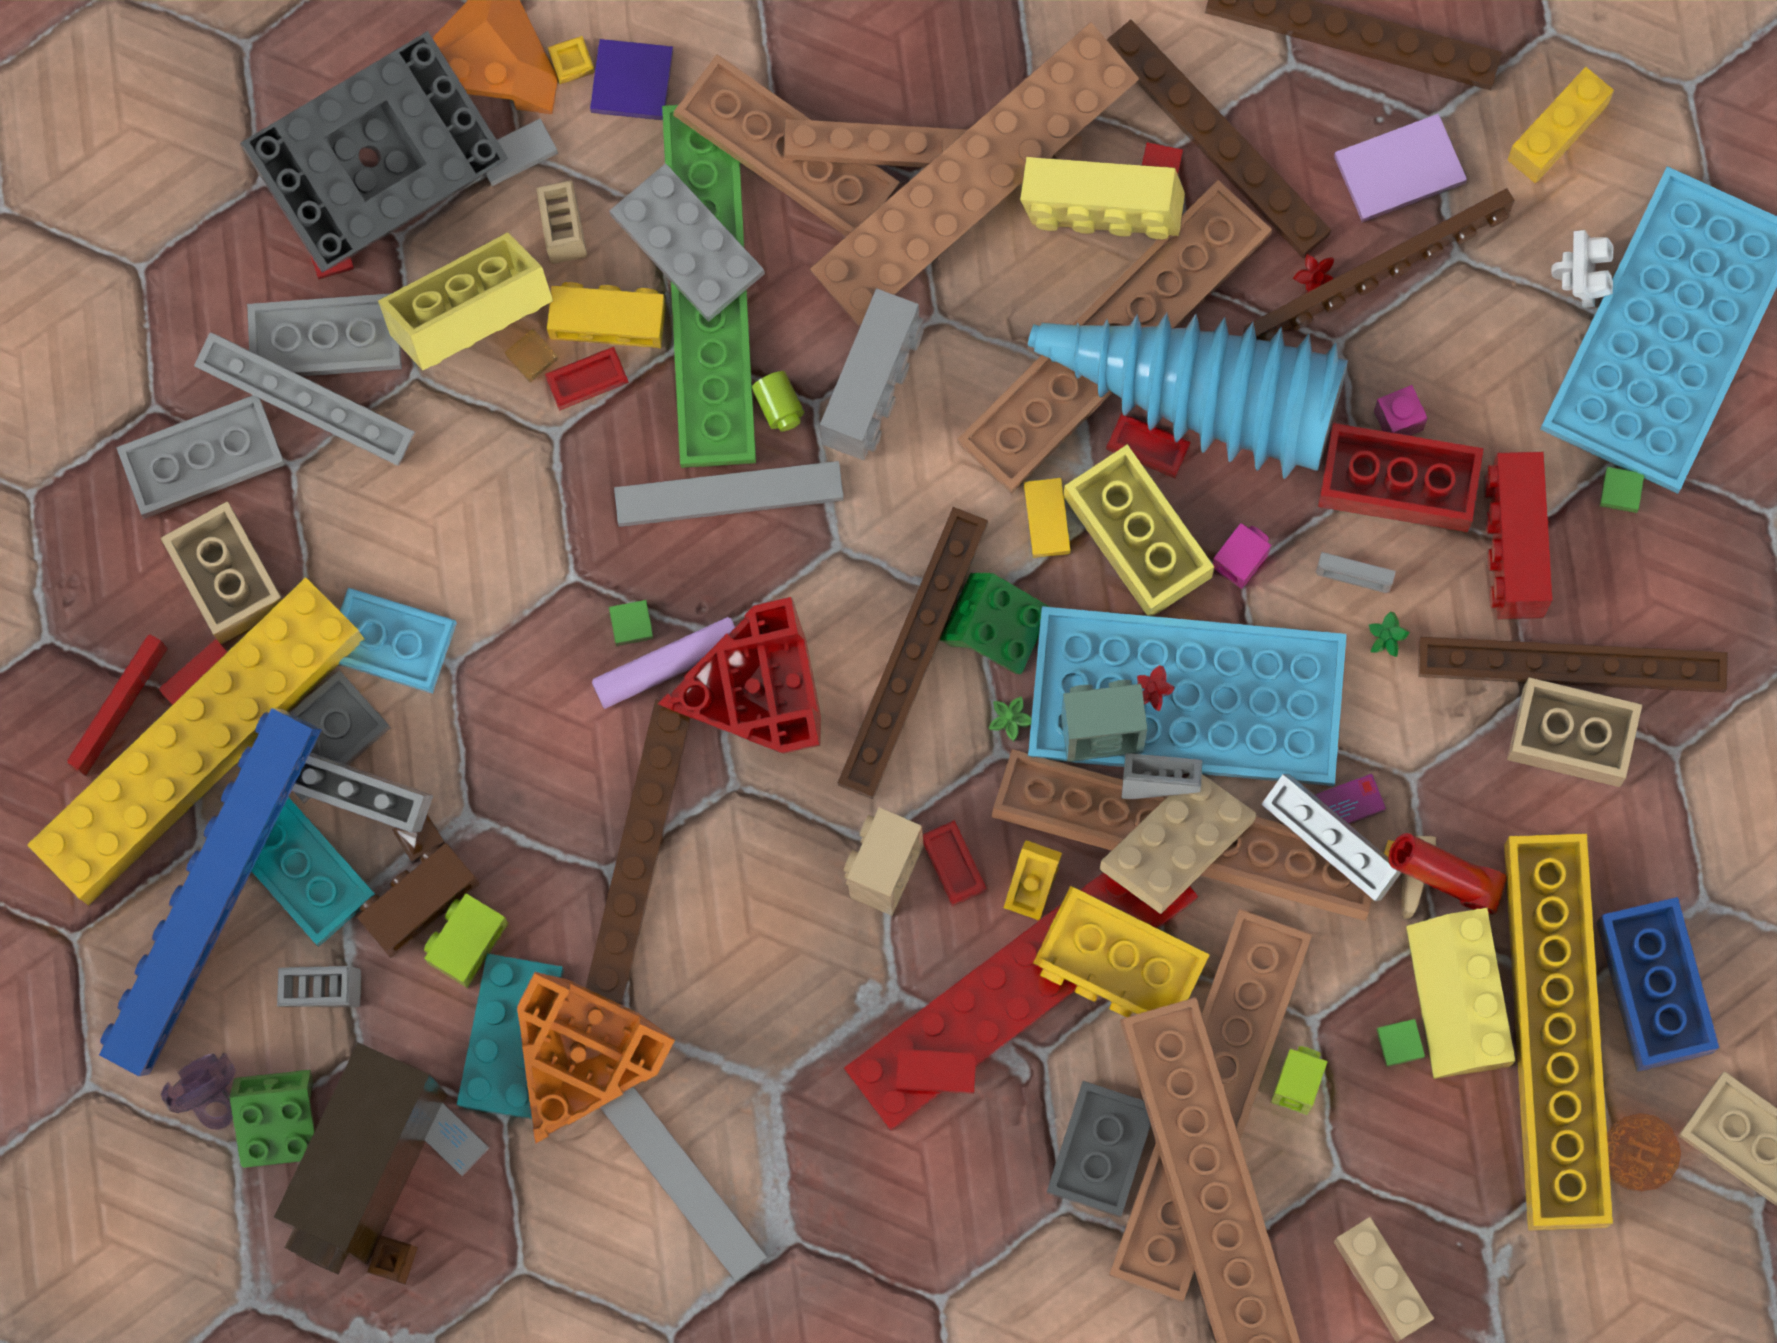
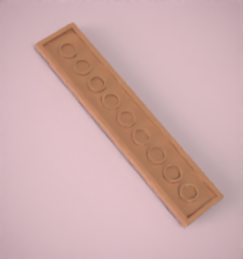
M1088 23L809 270L858 326L861 325L876 288L895 295L1023 182L1026 157L1046 159L1052 157L1136 83L1139 77L1093 23Z
M1217 180L1182 215L1179 236L1169 235L1167 239H1158L1072 325H1076L1077 322L1079 325H1104L1106 319H1108L1110 326H1128L1136 314H1138L1141 327L1158 326L1167 312L1171 328H1178L1272 234V229ZM1041 355L957 439V443L1012 494L1112 392L1109 391L1100 398L1096 383L1084 376L1076 378L1073 370L1058 362H1052L1050 358Z
M1012 749L993 807L992 817L1113 850L1168 796L1122 799V779L1046 758L1028 756V753ZM1255 817L1254 822L1201 874V876L1363 921L1367 919L1372 901L1368 894L1289 827L1259 817Z
M1241 909L1238 910L1202 1012L1204 1025L1239 1141L1241 1140L1312 938L1311 934ZM1156 1143L1109 1276L1184 1302L1195 1270Z
M1191 998L1121 1019V1027L1216 1343H1300L1197 998Z

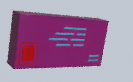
M1372 774L1314 794L1348 824L1385 812L1386 810Z

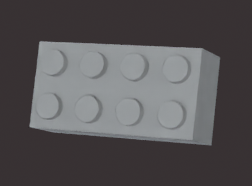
M876 288L821 420L822 445L863 461L868 450L872 452L876 450L882 431L879 430L882 416L886 418L890 416L896 397L893 396L896 383L903 384L910 363L907 362L910 349L917 350L924 330L921 329L923 319L919 317V304Z

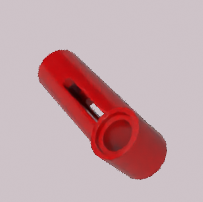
M1409 833L1400 835L1393 842L1388 856L1389 864L1393 869L1459 899V903L1468 909L1487 908L1488 914L1494 915L1497 913L1507 880L1505 874L1488 867L1472 864Z

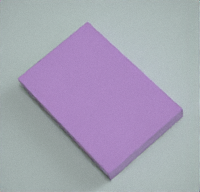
M1439 113L1342 149L1334 154L1336 163L1362 223L1464 185L1467 181Z

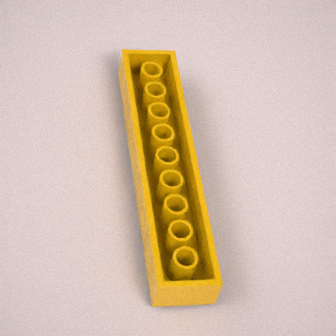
M305 577L31 840L27 846L81 901L89 906L240 760L248 746H253L258 736V733L255 732L256 726L265 712L269 713L271 708H282L290 712L339 665V662L344 657H347L360 644L361 640H365L364 637Z
M1587 834L1509 836L1504 844L1507 876L1506 886L1528 1231L1607 1228L1613 1224Z

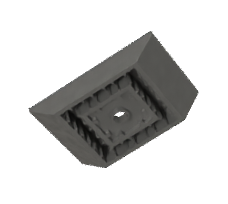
M428 31L240 143L321 272L359 253L467 187L508 159ZM368 148L376 153L378 162L375 167H366L360 162L359 152L361 149Z

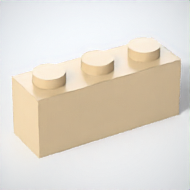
M1371 1217L1334 1240L1337 1249L1396 1342L1401 1341L1434 1319Z

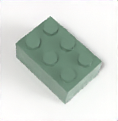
M1118 680L1110 682L1108 684L1109 688L1093 690V685H1078L1071 687L1070 693H1063L1061 720L1067 762L1144 752L1147 722L1141 684L1132 685L1131 680Z

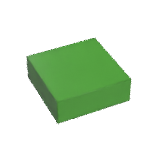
M1607 467L1599 506L1637 513L1640 505L1644 475L1633 471Z
M646 600L609 607L616 646L654 639Z
M1415 1019L1376 1029L1386 1067L1425 1057Z

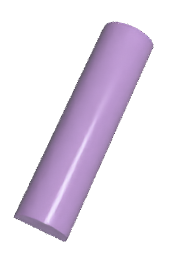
M728 617L594 678L592 685L603 708L606 709L691 670L726 633L729 634L735 628L732 619Z

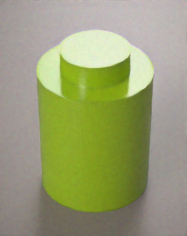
M785 371L771 373L752 385V390L771 429L779 428L781 432L793 429L801 423L799 418L805 412Z

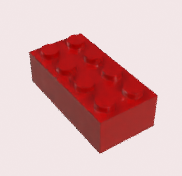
M1333 423L1329 435L1318 507L1468 532L1473 521L1484 448Z
M1544 451L1497 453L1493 465H1488L1487 475H1484L1483 480L1484 497L1491 498L1490 512H1486L1485 518L1486 533L1493 534L1492 548L1488 549V570L1495 571L1494 586H1490L1491 608H1497L1498 620L1544 618L1553 601Z

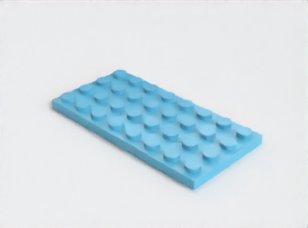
M1667 166L1612 279L1613 294L1604 296L1540 430L1621 468L1642 474L1645 479L1678 494L1777 288V216Z
M1042 606L1028 756L1067 762L1061 714L1063 693H1070L1071 687L1093 685V690L1109 688L1108 684L1110 682L1118 680H1131L1132 685L1138 684V675L1150 677L1151 672L1161 665L1164 666L1167 674L1166 682L1171 683L1175 689L1170 695L1162 696L1163 703L1160 711L1155 710L1151 702L1144 704L1147 735L1144 752L1138 754L1202 760V774L1278 781L1282 774H1290L1299 783L1334 786L1347 634ZM1125 755L1073 762L1124 767Z

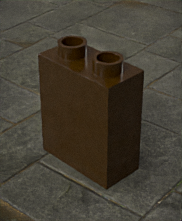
M359 1042L357 1043L274 1215L275 1219L292 1229L284 1247L285 1249L339 1275L347 1256L366 1265L368 1264L379 1236L382 1235L426 1142L425 1138L442 1103L444 1104L448 1096L429 1074Z

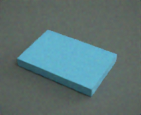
M348 588L340 612L359 630L365 640H361L360 644L339 662V665L433 694L457 624L456 621Z

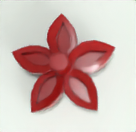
M1306 254V269L1298 271L1293 279L1298 283L1305 284L1307 293L1334 279L1327 273L1334 263V258H1326L1318 263L1313 256Z
M1157 666L1151 672L1150 677L1146 675L1137 676L1138 684H1141L1142 688L1145 689L1142 692L1144 704L1151 702L1152 707L1157 711L1161 710L1162 696L1170 695L1175 689L1171 683L1166 682L1167 674L1164 666Z

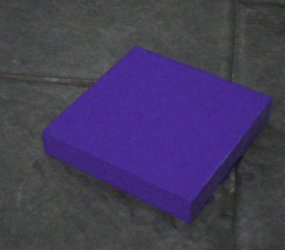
M599 39L590 105L591 113L663 120L662 106L667 105L674 52L673 46Z

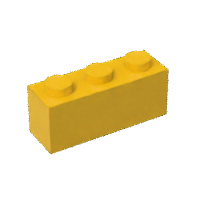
M1585 67L1512 145L1507 160L1536 184L1609 105L1614 89Z
M564 282L561 286H551L553 301L549 304L547 323L550 339L662 348L666 312L664 294H658V291L650 288H638L636 292L621 291V288L613 285H601L599 289H589L575 282Z

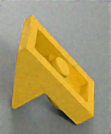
M1025 840L1003 908L1040 920L1059 869L1058 864L1062 853Z

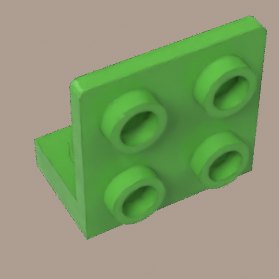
M311 1069L233 1079L229 1098L242 1167L301 1161L315 1132L310 1103L313 1087Z

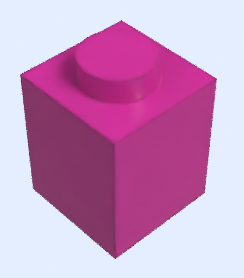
M1412 385L1377 399L1374 408L1375 416L1382 431L1411 436L1423 431L1428 419Z
M1240 523L1213 558L1212 564L1214 569L1243 589L1269 555L1271 544L1267 542L1269 538L1257 527L1251 525L1247 528Z

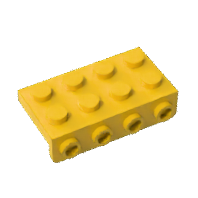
M1070 886L1033 963L1043 968L1040 976L1059 985H1062L1063 980L1066 979L1077 985L1075 993L1093 1002H1096L1098 996H1101L1111 1001L1110 1010L1127 1018L1133 1012L1141 1014L1188 1000L1210 954Z

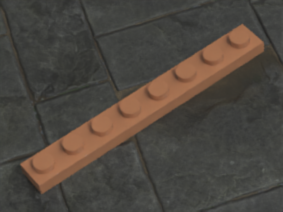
M785 119L783 159L925 168L967 130ZM1074 136L1049 159L1082 161V136Z

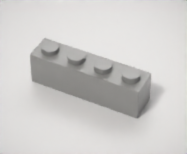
M310 753L292 789L294 792L411 833L422 831L433 795L314 753Z

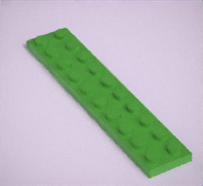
M678 105L662 106L665 163L745 248L740 162L673 116L674 110ZM671 282L681 468L755 464L756 450L747 290L708 322Z

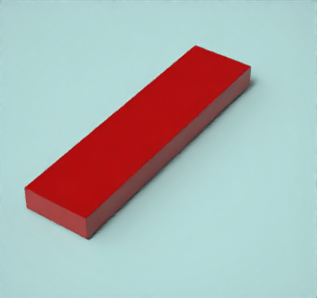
M151 634L147 635L67 759V763L85 777L168 648L160 639Z

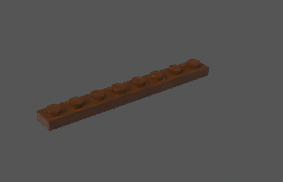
M1208 0L1205 13L1490 91L1502 54L1501 51L1312 0Z
M1131 19L1107 39L1110 45L1139 77L1136 83L1302 258L1331 234V229Z
M1508 188L1256 319L1253 321L1256 339L1270 341L1281 327L1282 332L1291 327L1294 330H1299L1314 320L1312 316L1326 310L1327 313H1331L1342 307L1346 303V298L1356 293L1360 296L1370 293L1379 286L1378 281L1390 275L1393 279L1404 275L1412 268L1411 264L1422 258L1425 261H1430L1444 252L1445 249L1443 247L1456 241L1457 244H1462L1473 238L1477 234V229L1487 224L1490 227L1501 224L1509 218V212H1511L1515 201ZM1251 323L1244 326L1243 334L1251 325Z
M952 507L837 782L838 786L874 799L985 533L988 520Z
M1420 637L1418 677L1526 683L1530 677L1561 685L1725 693L1727 690L1728 652Z
M657 699L654 702L586 983L587 989L623 1005L691 722L690 717L658 705L661 700Z

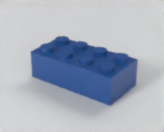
M1678 897L1603 914L1596 924L1636 1071L1639 1072L1707 1056L1719 1049L1718 1040Z

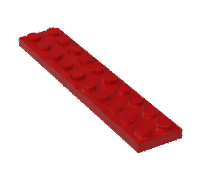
M1104 872L1080 889V891L1157 929L1198 899V895L1189 886L1160 914ZM1061 904L844 1067L845 1072L890 1131L942 1093L896 1090L898 1049L976 1053L977 1067L1074 993L1077 987L1076 984L1064 979L1062 985H1059L1040 976L1043 968L1033 963Z

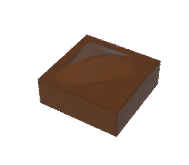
M428 814L421 832L411 833L397 827L392 829L413 864L419 861L421 856L431 847L438 845L440 848L445 844Z
M380 1235L367 1273L405 1285L418 1247Z

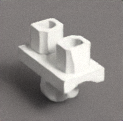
M1585 230L1574 231L1573 252H1564L1562 262H1557L1551 267L1552 277L1562 280L1563 290L1573 289L1572 294L1582 299V306L1584 308L1595 307V298L1613 294V280L1609 271L1595 272L1596 263L1612 261L1613 244L1606 237L1590 238Z

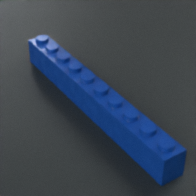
M271 708L269 713L265 712L261 716L255 729L258 736L253 746H248L239 760L238 767L241 768V771L236 781H231L226 786L221 797V802L224 805L218 817L213 816L204 830V837L207 839L201 851H195L190 858L186 871L190 873L184 885H179L173 892L169 901L172 909L167 919H162L155 928L152 935V940L155 943L149 955H143L137 964L135 975L138 977L132 989L128 988L118 1003L117 1009L121 1010L115 1024L110 1023L101 1037L100 1043L104 1046L99 1056L139 1077L151 1073L322 729L282 708Z

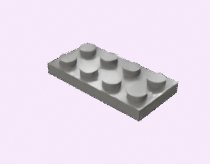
M666 163L609 210L610 216L708 322L765 274L764 269Z
M390 294L247 304L249 351L298 375L314 376L402 369L401 346L390 336L378 300Z
M254 395L116 447L138 508L144 519L285 465L261 399Z

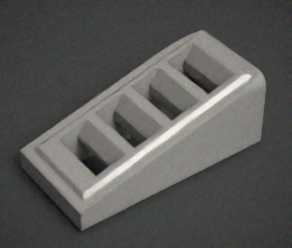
M1126 753L1122 799H1141L1200 792L1202 760ZM1190 773L1189 779L1182 778V774Z
M352 966L278 968V1007L360 1006L361 970ZM293 976H299L298 998H293ZM309 977H314L313 998H309ZM325 977H330L329 997H325Z

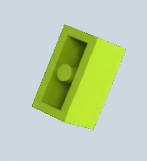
M465 894L461 901L456 899L449 907L445 915V919L448 922L441 933L435 931L429 938L424 948V951L427 952L424 959L430 966L468 988L486 960L487 953L490 954L509 923L498 912L470 895Z
M1299 1046L1297 1051L1290 1049L1284 1060L1270 1103L1308 1115L1314 1104L1328 1061L1320 1059L1321 1053L1308 1047Z

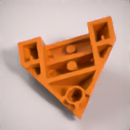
M468 0L432 37L467 94L510 99L514 101L516 110L553 114L558 77L520 0Z
M534 972L517 1005L535 1144L549 1137L550 1133L564 1125H570L623 1095V1092L658 1075L675 1039L641 1014L571 980Z

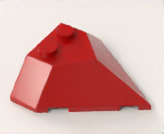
M792 597L754 605L744 615L745 618L729 634L726 633L684 676L685 679L671 694H667L658 703L662 707L782 754L820 746L821 713L807 641Z

